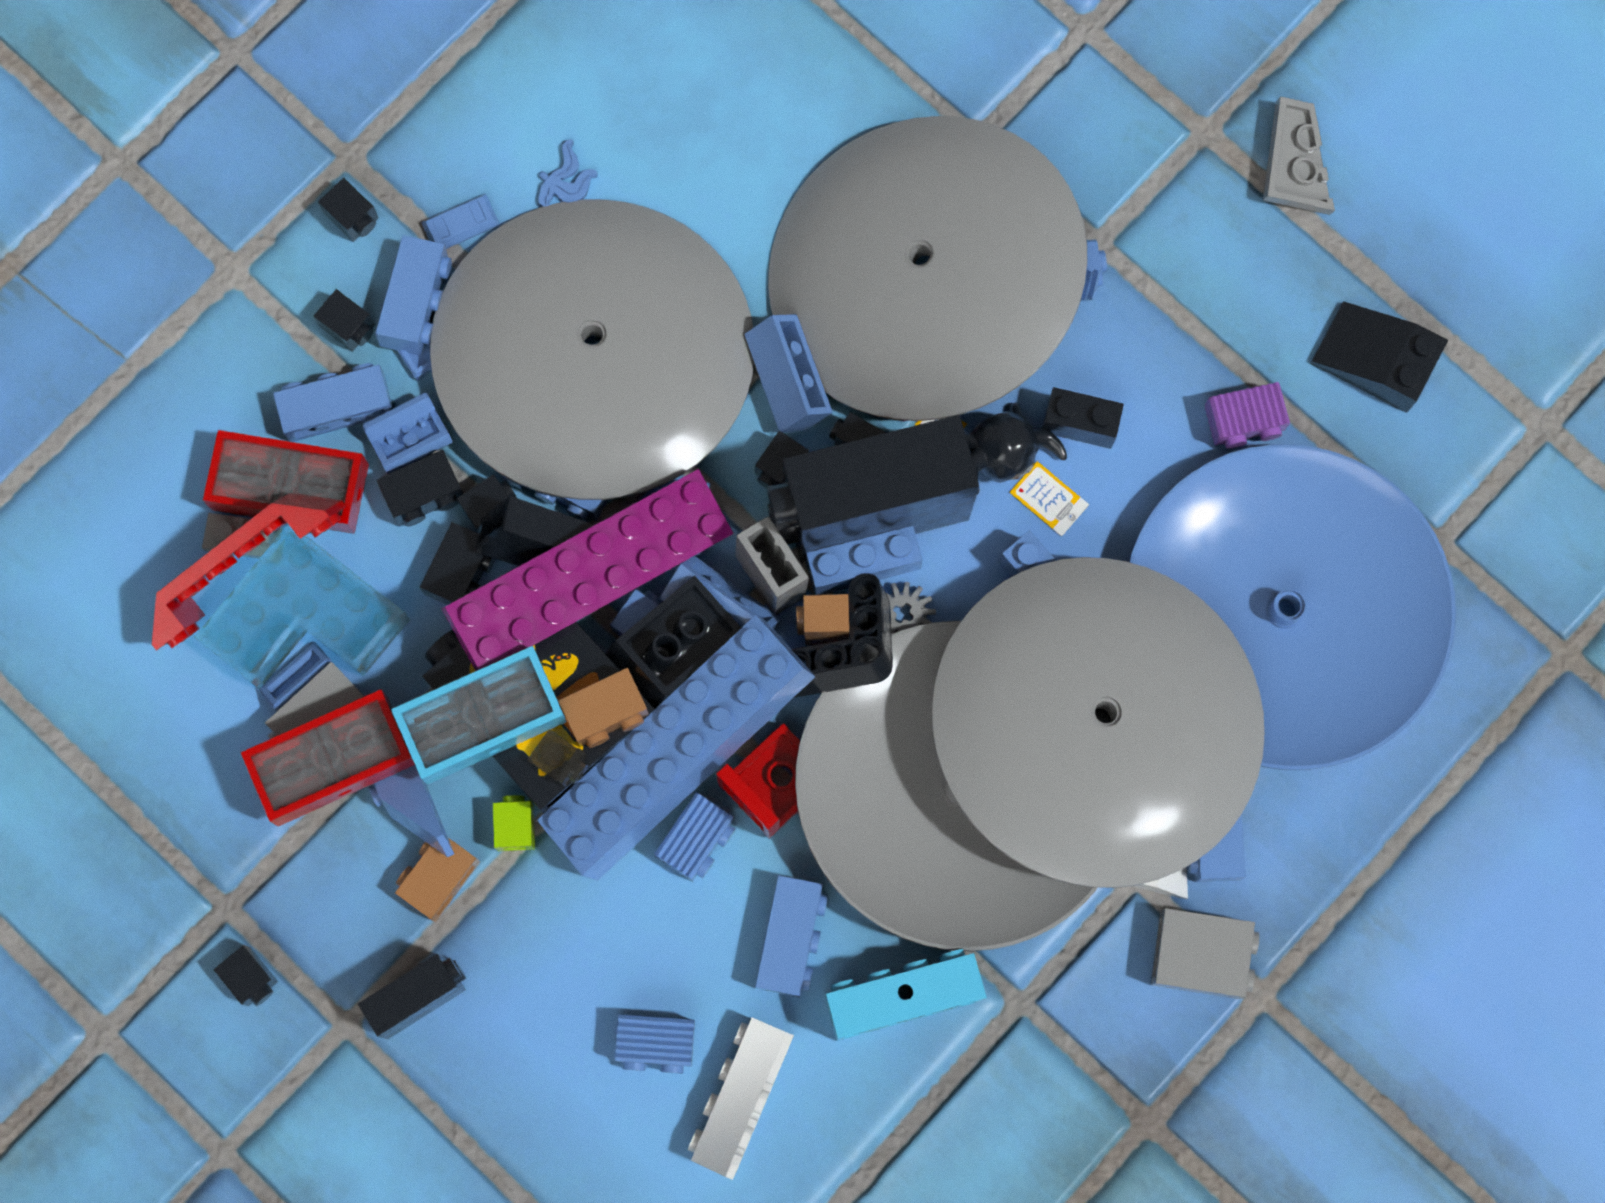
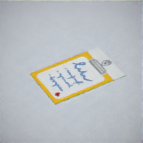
M1038 461L1031 471L1025 474L1009 492L1061 537L1089 506L1085 500Z

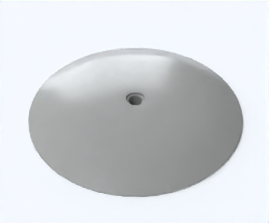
M953 116L920 117L895 122L874 129L837 150L806 179L793 197L777 229L771 250L768 290L772 315L797 314L825 393L835 400L855 410L893 420L925 421L961 415L986 406L1019 387L1050 358L1062 342L1078 310L1085 286L1087 240L1084 223L1073 193L1058 169L1039 150L1014 133L979 120ZM930 256L926 263L921 265L915 264L920 257Z
M583 199L575 202H560L550 206H543L524 213L491 232L467 254L450 277L442 293L438 310L435 312L434 325L431 332L430 358L437 395L454 430L468 448L484 463L517 484L537 492L578 500H606L643 493L676 479L696 466L717 447L739 416L749 391L754 368V360L744 335L753 328L752 317L739 282L727 263L701 236L675 219L647 207L613 200ZM592 336L601 339V341L595 345H590L584 342L585 339Z
M1081 557L1061 559L1040 564L1003 581L976 603L960 622L945 648L934 682L932 697L934 745L941 771L956 802L974 827L992 845L1024 867L1051 879L1087 887L1117 888L1148 883L1176 873L1209 852L1231 830L1245 809L1259 776L1264 748V713L1256 678L1244 650L1220 616L1201 598L1168 576L1144 566L1108 558ZM1095 709L1105 710L1110 716V723L1100 722L1095 715Z
M961 621L935 622L914 626L892 634L893 669L890 676L883 682L822 692L809 715L799 745L795 779L797 808L807 843L820 869L838 893L864 917L888 932L924 946L954 951L964 949V951L993 950L1030 940L1056 927L1075 913L1098 887L1065 883L1048 878L1024 867L992 845L974 827L959 807L941 771L935 750L932 731V697L939 663L949 640Z

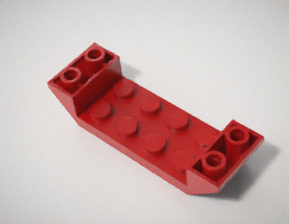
M289 493L264 508L156 593L151 644L157 651L166 644L172 649L200 629L196 622L202 619L205 614L192 597L210 584L207 579L211 581L236 564L238 561L234 555L239 559L247 552H251L266 540L262 535L263 533L269 536L287 523L300 539L309 533L316 538L341 520L337 513L346 507L344 502L336 499Z

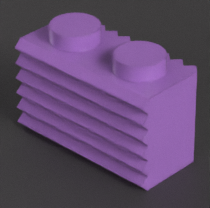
M1279 382L1211 396L1204 405L1214 445L1225 444L1226 449L1241 447L1247 444V439L1259 436L1261 441L1277 439L1282 436V431H1285L1290 424Z

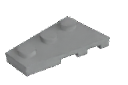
M1280 97L1276 101L1263 201L1330 215L1335 211L1333 198H1329L1326 183L1329 178L1327 167H1323L1320 152L1322 142L1314 104Z

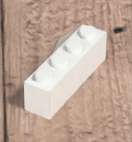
M751 1018L749 1025L741 1023L733 1042L739 1046L734 1060L726 1058L718 1079L724 1081L719 1095L711 1093L704 1109L703 1115L709 1117L704 1131L696 1129L688 1147V1150L694 1153L691 1161L731 1180L734 1179L794 1035L755 1018Z

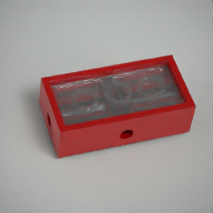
M218 430L203 501L213 511L254 517L272 502L289 493L342 500L346 507L337 513L341 520L328 530L355 534L369 464L362 453Z
M378 690L240 752L271 823L279 827L415 765L391 709L393 707L388 696L382 690Z

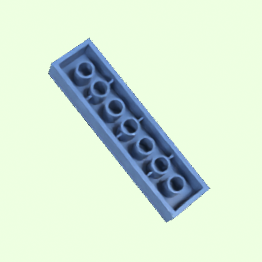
M755 615L644 719L643 724L634 728L539 817L537 821L582 876L598 881L815 678V675L767 622Z

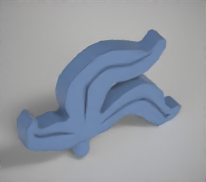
M569 139L562 145L564 156L562 168L555 170L550 176L543 171L539 173V177L545 181L541 185L538 198L541 207L550 206L549 203L553 200L554 196H557L561 202L567 203L583 200L587 196L591 178H597V171L587 169L578 175L574 183L562 181L574 176L579 169L577 155L572 150L573 140Z

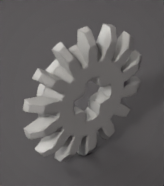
M904 582L903 591H899L895 583L890 584L893 593L891 595L886 594L891 605L892 634L914 626L933 623L926 618L927 615H935L936 609L925 608V604L931 602L932 598L931 596L923 599L918 597L923 590L922 587L918 586L914 593H910L909 582ZM905 604L911 607L909 614L913 616V619L911 621L904 619L901 623H898L895 620L897 614L893 609L896 606L903 608Z

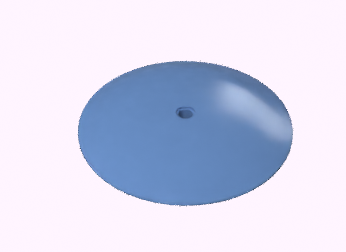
M1275 444L1250 447L1208 462L1177 483L1161 499L1139 533L1130 556V563L1144 566L1166 575L1201 598L1220 616L1241 645L1254 672L1264 713L1265 735L1261 767L1281 770H1311L1349 762L1374 751L1403 731L1420 714L1439 685L1450 658L1456 622L1455 592L1451 571L1435 532L1421 511L1395 484L1374 469L1337 452L1311 446ZM1279 601L1291 603L1295 610L1294 616L1282 614L1278 606Z

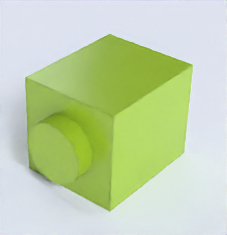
M511 795L503 796L500 803H493L494 848L498 852L535 850L534 805L532 802L525 801V796Z

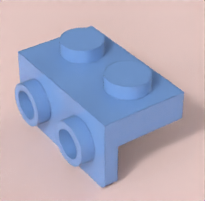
M423 393L366 422L362 426L387 474L410 465L453 442L427 393Z

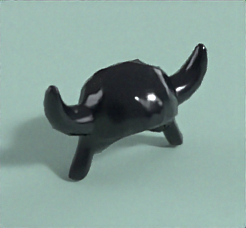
M1013 403L1010 406L1009 412L998 413L984 420L970 434L965 432L977 479L979 472L998 483L1019 479L1024 474L1029 473L1035 465L1038 449H1045L1060 460L1067 459L1066 450L1060 439L1046 429L1032 428L1025 417L1022 416L1019 403Z

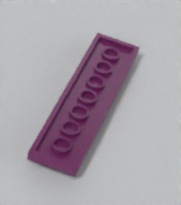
M697 469L441 609L475 671H478L539 643L734 533L700 470Z

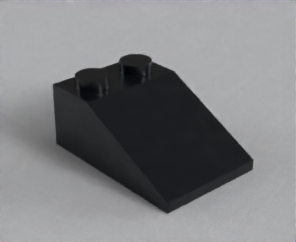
M1343 301L1311 364L1407 413L1420 397L1448 339L1416 323Z
M693 576L616 639L605 655L620 671L628 668L638 691L656 709L734 636L741 627L698 578Z

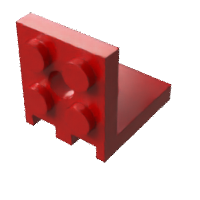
M784 723L734 769L726 764L716 774L719 787L726 791L747 817H750L764 832L768 839L798 813L795 779L800 740ZM778 766H785L792 772V780L786 786H778L771 780V772Z

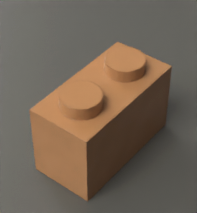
M848 594L803 595L804 606H796L797 633L798 635H805V646L849 639Z
M628 668L558 700L580 747L585 744L589 748L598 746L610 739L609 733L621 727L624 732L632 730L643 724V717L649 715Z
M450 838L448 839L454 855L446 857L425 842L419 850V854L422 856L414 868L408 866L396 881L399 888L395 894L434 922L438 920L480 863L476 857Z

